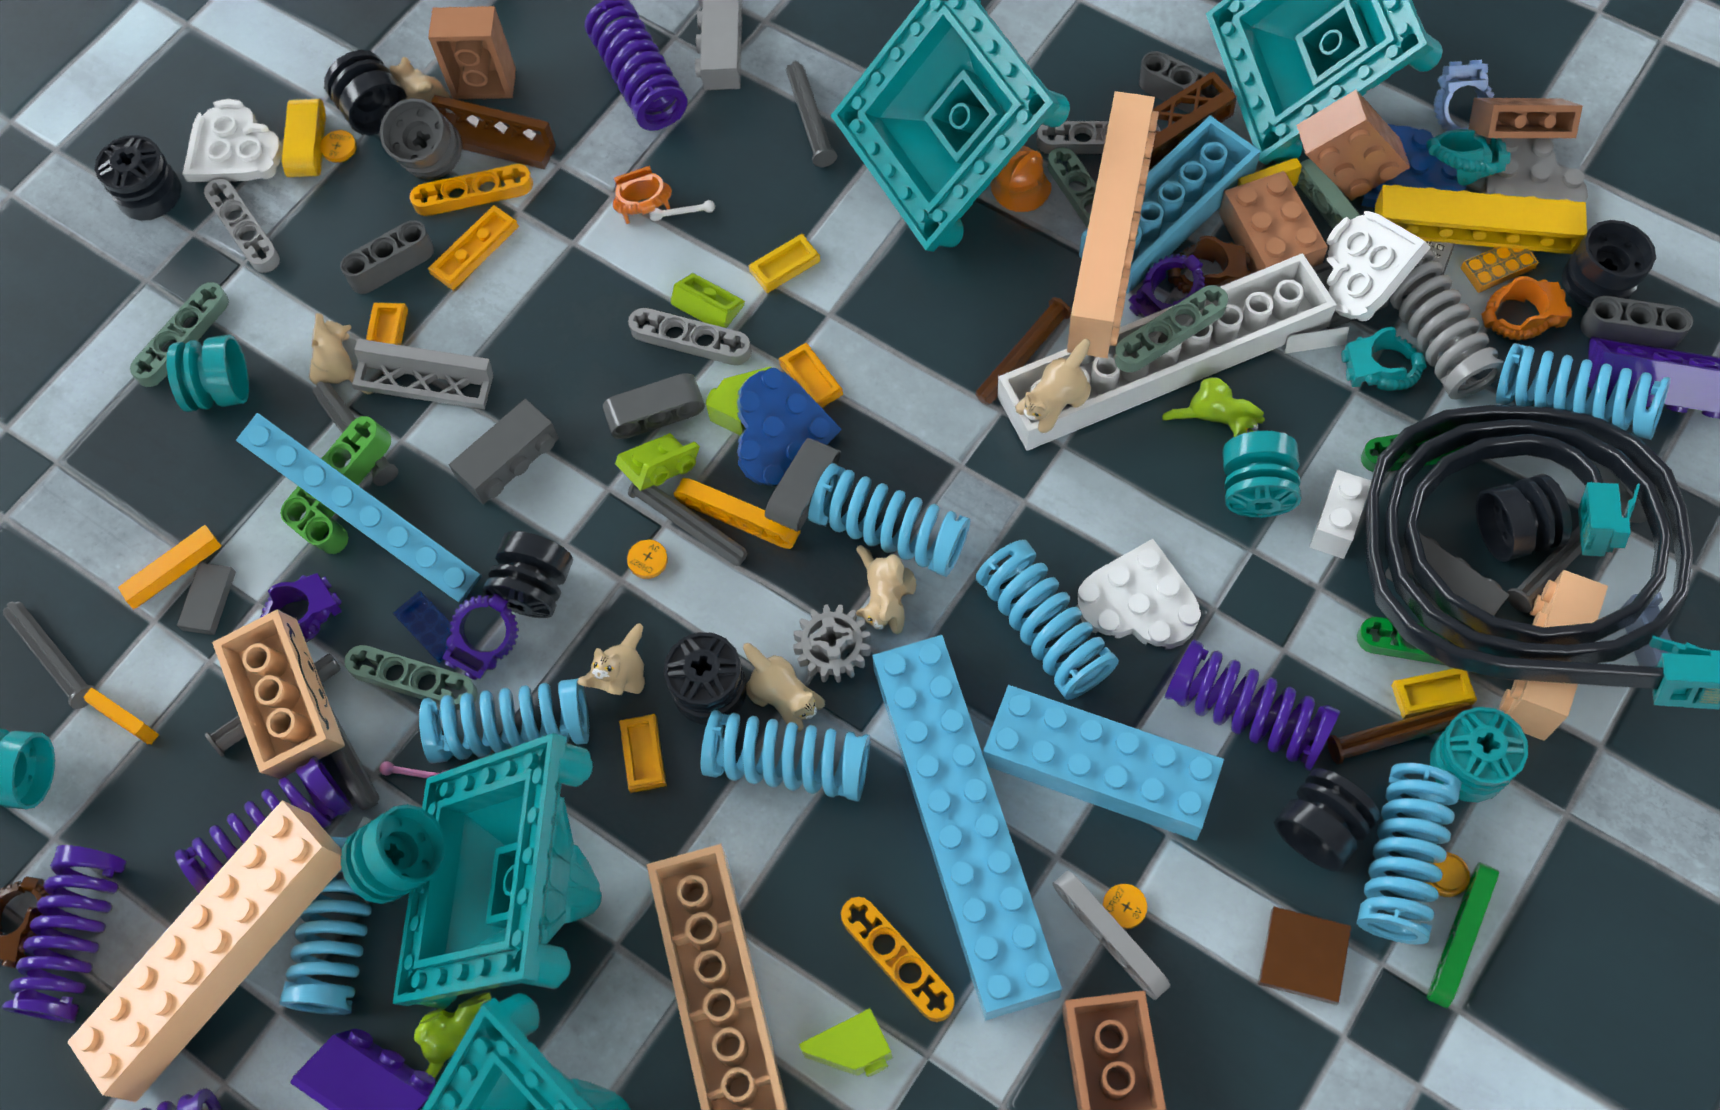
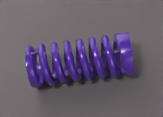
M603 0L594 6L586 16L585 30L602 61L605 62V66L609 73H611L615 84L618 85V89L622 96H624L627 105L631 108V112L639 126L645 130L655 131L674 124L686 111L688 106L687 96L677 79L673 77L670 67L666 65V61L663 55L660 54L658 46L653 42L651 34L646 31V26L640 20L639 14L632 2L629 0ZM619 17H624V18H621V19L616 20L615 22H613L612 24H610V25L605 29V27H606L611 21H613L614 19L619 18ZM676 99L675 104L670 109L664 112L663 109L671 105ZM661 111V114L649 115L650 113Z
M1193 639L1169 684L1164 698L1167 700L1172 699L1179 706L1186 707L1197 696L1194 711L1199 716L1206 715L1216 703L1212 719L1217 725H1223L1235 710L1231 722V731L1237 735L1244 732L1254 718L1249 739L1255 744L1263 740L1274 724L1268 741V749L1273 753H1277L1283 747L1293 732L1286 758L1290 762H1296L1304 753L1301 762L1305 763L1306 770L1311 771L1335 725L1340 710L1329 705L1320 706L1310 722L1315 700L1311 696H1305L1291 713L1296 698V690L1293 687H1286L1272 705L1278 682L1274 678L1266 679L1252 699L1259 679V672L1256 669H1249L1232 693L1241 669V663L1237 660H1231L1214 684L1223 658L1222 653L1219 651L1211 653L1193 680L1197 666H1199L1201 660L1205 661L1209 653L1208 650L1204 649V645L1201 642ZM1311 740H1314V741H1313V744H1312V747L1309 746V745H1308L1309 742H1310Z
M315 756L311 757L306 765H300L296 768V773L308 791L315 807L305 799L287 777L279 779L278 784L291 805L310 813L323 828L329 827L333 822V818L337 815L344 816L353 810L350 801L339 784ZM270 789L262 791L261 797L270 810L273 811L280 801ZM253 801L245 803L244 810L258 828L266 817ZM230 813L226 818L227 822L242 844H244L252 833L236 813ZM213 825L209 829V834L229 861L238 849L232 844L220 826ZM196 837L192 840V846L187 850H177L175 858L189 882L200 893L224 865L216 858L207 843L201 837ZM198 855L206 866H202L195 856Z
M58 845L50 865L56 876L49 877L43 885L45 891L50 895L42 897L37 903L38 911L43 916L35 917L30 923L31 930L38 936L29 937L23 944L25 952L31 956L21 958L16 964L17 971L25 977L16 978L10 983L9 990L15 995V998L6 1001L2 1005V1009L44 1020L75 1023L80 1008L78 1004L71 1003L72 997L62 996L59 999L36 990L82 994L86 990V984L49 973L42 969L90 973L93 969V964L59 954L47 948L96 953L100 947L99 943L78 938L54 928H69L103 933L106 929V924L69 913L60 908H78L109 913L113 906L108 901L89 898L72 892L65 887L92 889L113 894L118 891L119 886L116 882L91 877L69 867H88L103 870L102 876L112 878L114 873H122L125 870L127 862L113 854L91 848Z

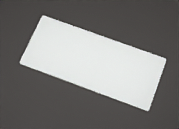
M1349 326L1289 335L1285 354L1345 345Z

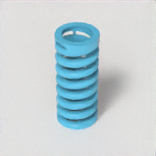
M1516 343L1511 346L1500 375L1496 403L1508 405L1515 398L1517 406H1532L1534 403L1536 407H1550L1589 414L1607 422H1610L1612 419L1613 425L1625 431L1632 423L1634 435L1648 440L1653 438L1665 404L1671 378L1664 377L1661 382H1654L1651 394L1655 396L1647 410L1646 406L1652 375L1646 372L1642 373L1626 408L1632 371L1629 368H1624L1621 370L1606 404L1612 366L1610 364H1603L1586 401L1593 363L1591 360L1585 359L1581 363L1574 384L1566 398L1573 362L1572 356H1563L1554 382L1547 394L1548 379L1554 353L1548 350L1543 353L1535 378L1528 390L1530 367L1535 350L1533 347Z
M831 463L825 469L810 502L809 521L825 527L827 523H830V527L835 532L846 530L852 539L864 537V541L869 546H876L881 543V548L886 553H893L898 550V555L903 560H910L915 557V561L920 567H928L929 570L944 577L950 574L965 544L970 528V518L959 515L956 521L957 514L949 511L944 517L939 534L927 551L929 536L940 511L938 505L931 504L928 507L920 530L910 544L912 528L922 508L923 502L921 498L914 497L911 500L904 515L902 525L892 538L894 524L905 501V492L898 490L893 494L884 520L875 531L876 519L888 495L887 484L881 483L876 487L867 508L866 516L858 524L859 513L871 489V479L865 476L859 480L853 492L848 511L841 518L842 506L850 493L855 475L852 470H845V468L835 463Z
M1026 540L1012 542L998 550L983 563L976 574V580L987 590V595L993 601L998 602V610L1003 615L1009 616L1010 626L1014 630L1020 631V639L1025 645L1031 646L1032 655L1037 660L1043 661V670L1048 675L1055 676L1054 684L1066 700L1077 698L1109 676L1118 665L1119 660L1107 647L1103 649L1105 641L1101 637H1095L1079 646L1065 661L1056 663L1060 656L1084 642L1091 635L1093 626L1090 622H1082L1073 627L1081 618V610L1078 607L1064 610L1070 602V596L1066 592L1053 595L1059 587L1058 580L1054 577L1043 580L1048 572V567L1044 563L1031 565L1036 558V552ZM1008 555L1012 556L1008 560H1006L1000 567L997 565V563L1000 562L1003 558L1007 557ZM991 570H997L994 574L989 575ZM1012 580L1005 589H1000L1001 584ZM1023 595L1017 603L1011 604L1012 599ZM1036 608L1028 618H1022L1024 613ZM1051 620L1040 632L1033 633L1036 627ZM1065 633L1052 647L1045 648L1047 642ZM1097 654L1100 655L1099 658L1086 665L1079 672L1077 671V668L1090 661Z
M578 679L563 680L558 683L561 706L560 727L558 729L553 714L551 688L547 683L539 685L540 733L534 719L531 688L527 685L521 686L519 688V706L522 717L521 735H519L515 724L512 692L508 688H502L499 693L500 713L503 723L501 738L496 729L493 695L488 690L482 691L479 698L481 720L484 729L482 742L477 733L474 698L470 693H463L460 698V714L464 730L463 744H461L457 735V712L453 697L449 695L443 696L440 702V710L437 708L436 701H433L431 698H424L421 701L419 712L420 736L424 754L430 764L447 762L453 755L459 760L468 759L472 752L478 757H486L492 750L498 753L551 733L565 736L566 743L571 738L577 745L587 744L589 741V714L584 686L577 684Z
M713 710L710 714L701 750V772L703 776L716 778L725 771L727 777L732 781L741 779L743 775L751 784H757L764 778L766 784L770 787H777L784 781L785 787L792 791L799 789L803 783L805 790L810 794L817 793L823 786L824 793L828 797L838 795L844 796L851 801L858 802L860 800L868 767L870 735L865 734L862 737H856L854 732L849 731L846 733L841 757L834 775V749L837 732L832 728L827 729L820 760L814 774V750L817 737V728L815 726L809 725L806 728L803 749L797 768L794 770V751L798 726L795 722L787 724L783 749L775 768V745L779 727L776 719H770L767 722L763 749L759 761L755 765V746L759 731V718L757 716H750L747 720L743 749L736 763L735 748L740 727L739 714L731 713L726 715L722 714L719 710ZM723 725H726L725 735L723 737Z
M1418 763L1395 764L1391 768L1388 781L1391 785L1387 787L1385 795L1388 802L1383 806L1381 812L1384 821L1378 826L1377 830L1380 840L1374 844L1373 855L1375 860L1369 865L1368 870L1371 880L1365 884L1364 894L1367 899L1360 905L1357 924L1360 928L1373 935L1395 942L1417 945L1429 942L1432 925L1424 923L1419 925L1410 920L1429 922L1434 918V910L1420 902L1436 901L1439 892L1436 888L1424 882L1434 883L1442 879V870L1431 863H1441L1446 860V851L1437 844H1444L1450 840V831L1442 825L1452 823L1455 814L1444 805H1452L1458 802L1462 783L1453 774L1433 766ZM1422 774L1424 775V780L1408 779L1404 775ZM1428 776L1443 781L1444 785L1428 781ZM1405 793L1413 798H1402L1400 795ZM1401 812L1411 818H1399L1396 814ZM1398 832L1407 837H1395L1392 833ZM1394 851L1406 857H1392L1388 852ZM1390 870L1406 878L1388 876L1384 871ZM1387 890L1404 898L1386 897L1379 891ZM1384 910L1393 915L1377 913V911Z
M331 837L342 850L347 838ZM333 878L321 892H339L359 896L352 890L346 880ZM320 893L300 915V918L305 922L295 929V938L300 944L295 945L290 952L291 959L297 964L290 966L286 970V979L288 981H285L280 1005L311 1013L347 1015L351 1014L352 1001L346 1000V998H352L355 995V989L351 986L322 982L307 975H335L355 978L359 975V968L351 964L325 961L311 955L336 954L360 957L364 949L358 944L330 941L314 934L336 933L346 936L363 937L367 934L368 929L364 924L332 920L318 913L336 912L350 916L367 917L371 914L372 908L366 903L336 900Z

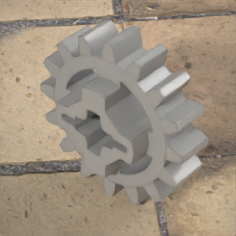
M828 604L823 607L822 614H818L814 609L810 610L812 619L808 621L801 618L799 621L803 631H794V639L798 643L793 645L795 655H800L797 658L799 666L804 667L808 665L807 671L810 677L820 672L822 682H826L829 675H834L836 682H841V674L844 672L851 678L854 677L853 667L856 665L857 667L864 668L865 660L862 656H870L871 654L870 646L867 645V643L871 642L870 632L865 631L866 621L862 619L856 622L857 615L855 610H851L847 615L844 614L843 605H838L836 611L831 612ZM835 640L836 646L830 647L828 641ZM817 658H822V659L825 660L826 662H822V661L818 660Z

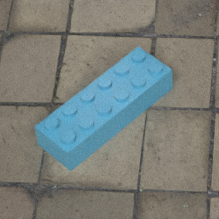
M1212 116L1203 121L1148 172L1127 294L1145 279L1146 273L1149 272L1148 269L1153 267L1155 262L1157 263L1160 258L1164 259L1165 256L1168 257L1221 207L1225 190L1237 187L1239 178L1256 171L1260 150ZM1088 228L1081 234L1079 257L1081 259Z
M1011 685L1007 686L983 750V757L987 767L1193 840H1197L1202 830L1224 761L1223 758Z

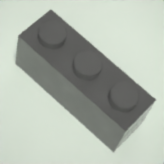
M524 399L448 465L456 479L484 505L490 498L498 496L503 491L504 486L513 478L522 475L537 457L551 450L559 438L552 422L527 399Z
M1420 534L1427 562L1456 595L1494 616L1509 597V594L1503 591L1502 587L1494 580L1484 578L1474 571L1465 560L1454 557L1442 549L1436 540ZM1405 544L1401 551L1408 576L1432 605L1443 612L1414 577ZM1388 567L1385 577L1393 582L1390 568Z

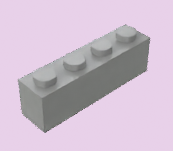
M698 0L699 6H702V11H697L698 29H701V34L696 35L697 53H701V56L695 59L696 77H702L704 90L740 89L743 0Z

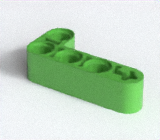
M361 416L356 418L321 459L359 485L376 465L375 462L381 459L391 445V435L372 418ZM351 459L349 464L345 466L346 462ZM297 486L281 507L280 514L282 520L307 542L325 553L337 554L341 552L348 543V533L344 527L332 518L335 512ZM306 512L305 516L300 520L302 514ZM329 531L328 536L323 540L325 533Z

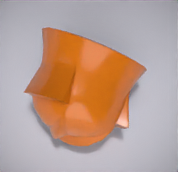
M1022 146L990 183L991 192L998 203L1006 209L1015 212L1033 211L1042 206L1048 199L1052 187L1051 182L1044 173L1041 153L1026 146Z

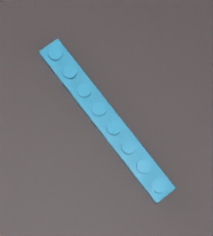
M256 413L236 439L245 448L457 602L462 603L482 577L477 571L262 415Z

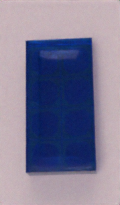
M418 591L393 612V615L440 664L444 660L442 658L444 653L449 649L446 640L452 635V632H450L452 625H450V621L421 591Z

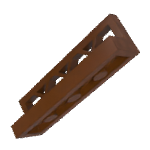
M1214 71L1153 109V111H1159L1158 120L1169 122L1167 128L1154 132L1155 139L1149 169L1166 157L1209 116L1222 123L1234 115L1237 96ZM1210 84L1220 93L1214 98L1200 97V91ZM1180 103L1195 104L1194 111L1189 114L1174 113L1175 107Z
M434 95L431 100L432 105L459 132L463 146L462 150L545 170L556 147L549 122L439 95ZM532 130L541 132V135L536 134Z

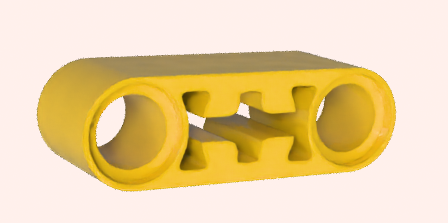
M322 99L288 101L282 150V166L286 177L320 176L322 153L320 151V142L324 137L326 111Z

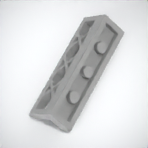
M357 339L354 351L359 362L352 383L354 390L485 410L494 376L489 359ZM367 368L379 369L385 375L375 382L364 381ZM404 374H411L418 381L408 387L399 386L395 379ZM436 379H444L450 386L441 392L431 391L428 384ZM469 384L482 385L478 398L464 396L460 389Z

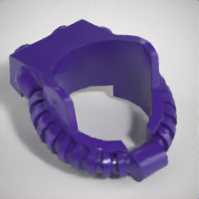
M1171 254L1170 257L1160 258L1157 263L1153 264V267L1148 269L1149 272L1145 275L1146 279H1143V285L1137 290L1136 294L1134 293L1128 299L1131 305L1129 309L1134 315L1138 316L1140 314L1144 318L1180 303L1205 287L1204 273L1200 270L1203 267V263L1194 255H1190L1187 258L1186 255L1181 256L1177 254L1174 256V254ZM1187 267L1192 272L1193 287L1186 297L1174 301L1173 304L1163 303L1156 299L1154 296L1155 288L1165 279L1167 270L1172 268L1184 269Z
M318 573L310 576L302 575L295 582H281L269 588V601L265 602V608L262 609L263 614H261L260 618L277 609L280 610L286 604L298 602L301 599L308 601L307 613L298 620L305 642H308L318 634L321 629L320 625L328 621L327 618L331 612L334 617L342 612L339 606L342 602L335 592L333 594L330 592L329 589L332 585L325 576L321 578Z
M497 594L492 598H489L487 595L484 597L480 595L477 598L471 597V600H465V603H461L459 605L460 608L455 610L456 613L452 616L453 621L450 622V625H452V628H450L452 635L446 640L449 649L446 650L442 658L446 660L445 664L453 669L459 667L466 671L464 674L473 680L481 679L487 670L495 669L497 659L501 660L504 658V655L507 656L509 651L513 650L512 646L516 645V638L518 639L517 632L519 628L516 626L518 624L515 621L516 616L511 613L512 609L507 607L509 601ZM491 607L501 613L500 615L505 622V638L501 645L493 651L475 649L465 636V622L471 611L475 608Z

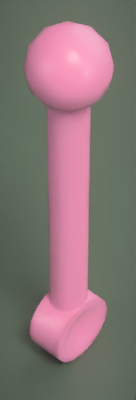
M385 761L380 765V773L385 776L396 773L427 779L439 774L394 766L389 761Z

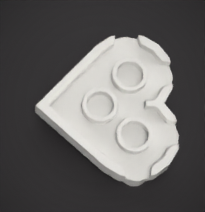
M232 99L213 102L215 107L207 110L203 116L200 112L197 114L192 126L183 169V176L187 182H208L221 178L228 181H249L260 178L270 179L276 174V167L282 158V144L277 135L270 131L266 125L257 123L251 110L246 108L241 101Z
M1365 211V215L1357 216L1352 220L1348 217L1344 218L1334 227L1327 239V244L1329 245V258H1327V261L1334 268L1327 279V284L1330 286L1328 292L1336 303L1335 311L1340 316L1349 319L1357 318L1359 321H1367L1373 317L1374 313L1386 303L1431 248L1421 238L1381 215Z
M1154 539L1147 541L1096 570L1083 581L1078 589L1077 607L1082 612L1081 620L1082 622L1091 623L1093 633L1098 631L1104 635H1115V638L1133 634L1145 645L1148 642L1154 646H1166L1165 649H1172L1183 645L1193 636L1201 616L1199 604L1193 592Z

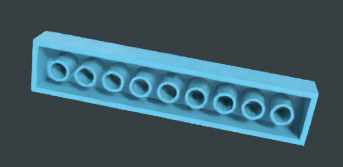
M939 635L872 655L875 676L985 1021L1060 998L1062 987L943 636Z

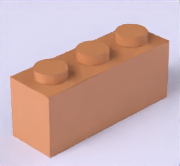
M1474 98L1468 129L1475 130L1476 134L1486 138H1576L1583 105L1562 98Z

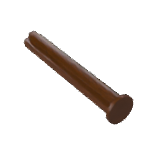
M1056 297L1051 298L1049 307L976 390L975 395L981 403L986 405L992 404L998 397V376L1023 367L1064 319L1071 317L1072 310L1063 300Z
M1464 702L1341 737L1329 735L1327 739L1329 753L1336 764H1342L1344 759L1445 731L1446 727L1455 717L1464 710L1473 707L1470 703Z

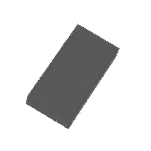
M205 563L198 564L177 627L182 631L215 635L236 573L232 567Z

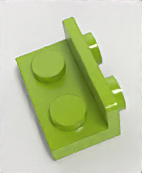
M669 433L618 454L615 464L642 491L653 485L659 486L667 479L679 474L684 475L690 472L696 464V457L700 446L696 442L682 446Z

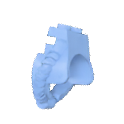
M1469 60L1468 65H1462V61L1449 62V66H1443V74L1438 78L1441 89L1437 91L1435 96L1434 112L1436 113V119H1439V125H1442L1441 127L1444 130L1446 129V132L1468 129L1456 125L1449 116V102L1453 96L1452 93L1457 89L1470 85L1475 89L1478 98H1493L1494 93L1491 92L1492 89L1488 86V75L1486 74L1488 73V64H1482V60Z

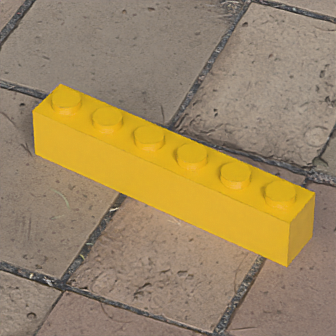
M1383 185L1375 203L1376 214L1381 215L1424 241L1573 254L1587 233L1586 202L1568 199L1554 200L1534 196H1508L1500 193L1484 194L1465 190L1449 191L1435 188Z

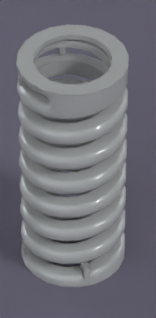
M1430 248L1423 256L1424 261L1422 264L1414 268L1391 295L1390 302L1395 309L1399 310V317L1402 322L1408 324V331L1411 336L1417 338V346L1420 351L1426 353L1425 359L1429 365L1435 367V375L1442 382L1450 399H1462L1483 390L1500 377L1505 362L1497 359L1498 351L1496 348H1485L1489 342L1487 334L1482 332L1476 333L1480 327L1478 320L1467 318L1470 314L1469 306L1463 303L1458 304L1461 300V294L1456 289H1450L1452 280L1447 275H1441L1443 266L1437 261L1433 250ZM1436 337L1433 341H1429L1430 338ZM1446 351L1442 356H1438L1439 352ZM1458 364L1453 370H1447L1449 366ZM1494 368L1487 376L1472 383L1469 379L1483 370Z

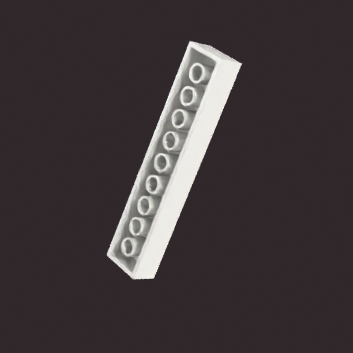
M1302 253L1221 286L1228 295V303L1224 315L1136 372H1124L1116 366L1114 361L1116 346H1110L1108 359L1086 355L1080 364V368L1083 370L1087 382L1090 383V395L1086 402L1077 408L1067 404L1058 416L1053 429L1047 433L1039 432V421L1030 420L1025 414H1018L1015 406L1026 397V392H1031L1041 381L1044 369L1055 359H1067L1071 353L1067 352V349L998 376V399L1026 451L1281 347L1287 343L1289 335L1315 332L1327 328L1334 314L1336 303ZM1206 299L1204 307L1211 303L1217 306L1218 302L1216 300L1214 302H1210ZM1173 306L1120 327L1118 342ZM1181 314L1175 318L1177 323L1183 326H1189L1194 323L1193 318L1187 314ZM1154 331L1148 335L1149 339L1154 343H1163L1167 340L1166 335L1159 331ZM1125 351L1124 357L1132 356L1136 359L1137 351L1132 354Z

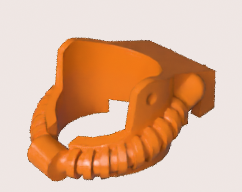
M650 166L614 177L616 195L613 200V208L617 213L623 215L626 224L630 223L628 215L639 213L644 215L655 211V208L663 204L667 210L670 209L668 200L672 195V189L670 185L662 181L660 176L652 173Z
M1521 276L1491 295L1481 317L1485 328H1492V331L1497 332V335H1503V338L1508 337L1510 340H1527L1542 334V332H1545L1550 327L1555 326L1558 328L1565 326L1572 317V310L1566 304V294L1564 289H1561L1559 282H1549L1545 279L1537 281L1528 276ZM1527 299L1539 311L1538 316L1527 318L1520 326L1508 323L1503 318L1497 320L1495 314L1500 303L1508 300L1525 302Z

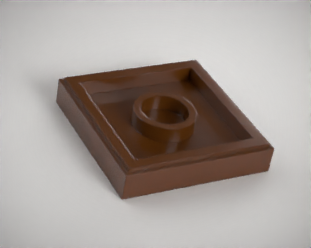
M1273 906L1269 919L1258 985L1337 1005L1340 1000L1351 926Z

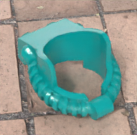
M1457 129L1436 135L1426 143L1430 155L1435 156L1446 165L1457 169V182L1462 186L1472 184L1480 178L1505 171L1506 165L1510 164L1511 154L1506 150V142H1503L1501 138H1491L1490 144H1488L1484 136H1475V130Z
M1387 327L1379 330L1373 336L1367 338L1359 336L1355 341L1348 342L1345 349L1341 352L1342 362L1346 363V379L1351 382L1352 387H1361L1362 382L1365 381L1368 383V386L1377 385V388L1381 390L1391 391L1408 389L1418 382L1423 370L1427 367L1424 354L1421 352L1417 353V349L1413 347L1411 342L1408 343V340L1401 339V336L1397 337L1396 328ZM1384 349L1398 351L1411 360L1412 369L1407 373L1404 367L1392 369L1382 367L1374 360L1372 355Z

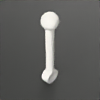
M707 200L701 205L662 211L655 208V211L650 212L649 215L652 221H659L662 217L697 211L711 213L715 210V204L713 201Z

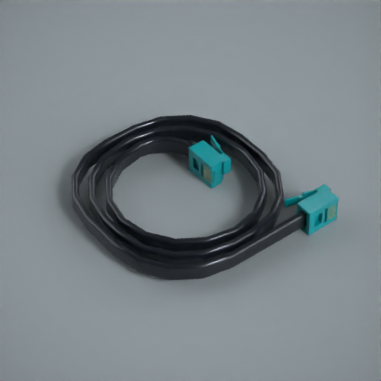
M1485 405L1443 410L1408 426L1379 455L1366 502V566L1376 605L1406 642L1448 667L1495 678L1652 689L1654 705L1720 709V651L1699 648L1688 642L1681 644L1659 638L1681 610L1687 599L1693 561V548L1687 507L1673 471L1638 436L1589 414L1550 407ZM1447 431L1422 443L1396 472L1385 516V553L1395 591L1421 623L1428 628L1426 629L1413 620L1388 588L1379 553V496L1385 473L1409 447ZM1463 445H1468L1442 457L1415 487L1403 536L1414 577L1442 609L1443 612H1441L1432 605L1408 576L1398 540V510L1403 489L1427 462ZM1524 455L1549 459L1571 470L1585 485L1578 508L1582 555L1605 556L1606 552H1613L1614 548H1625L1631 534L1629 519L1634 510L1636 498L1640 500L1653 535L1654 557L1651 577L1631 604L1592 623L1540 627L1498 618L1456 595L1427 562L1417 527L1422 504L1447 476L1481 460ZM1593 462L1611 470L1633 493V498L1628 501L1623 518L1619 484L1604 483L1600 470ZM1656 485L1671 521L1676 561L1672 597L1652 622L1615 640L1597 642L1634 624L1661 590L1666 579L1671 533L1669 521L1656 490ZM1648 644L1649 647L1670 652L1662 653L1656 667L1600 664L1614 662Z

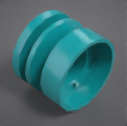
M229 334L210 337L204 341L203 346L196 340H190L186 344L177 342L169 346L166 364L168 380L172 394L183 411L193 412L199 408L204 410L210 409L214 401L218 406L226 407L244 404L248 400V369L242 349L234 336Z
M1254 431L1233 437L1225 443L1223 448V468L1227 476L1224 483L1226 490L1225 505L1230 511L1247 517H1271L1290 512L1299 506L1302 499L1299 488L1301 482L1297 473L1299 453L1298 444L1293 437L1276 431Z
M1471 708L1464 710L1455 717L1438 737L1430 753V766L1445 770L1460 780L1462 784L1459 800L1482 802L1494 798L1522 771L1528 758V741L1521 726L1510 715L1495 708ZM1435 778L1437 783L1444 785L1443 781Z
M0 729V806L27 810L35 808L44 800L51 787L56 761L53 744L45 734L29 731L9 732L6 729Z
M404 804L392 807L348 836L342 847L340 864L345 880L356 894L366 901L384 904L396 901L439 874L447 860L448 844L444 831L434 816L421 807Z

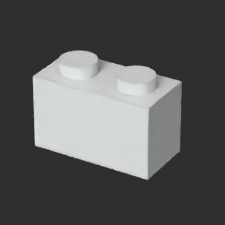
M1336 471L1309 548L1344 559L1353 541L1371 480L1344 471Z

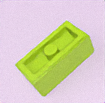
M691 273L676 282L671 297V304L704 323L727 328L745 304L743 299L695 273Z

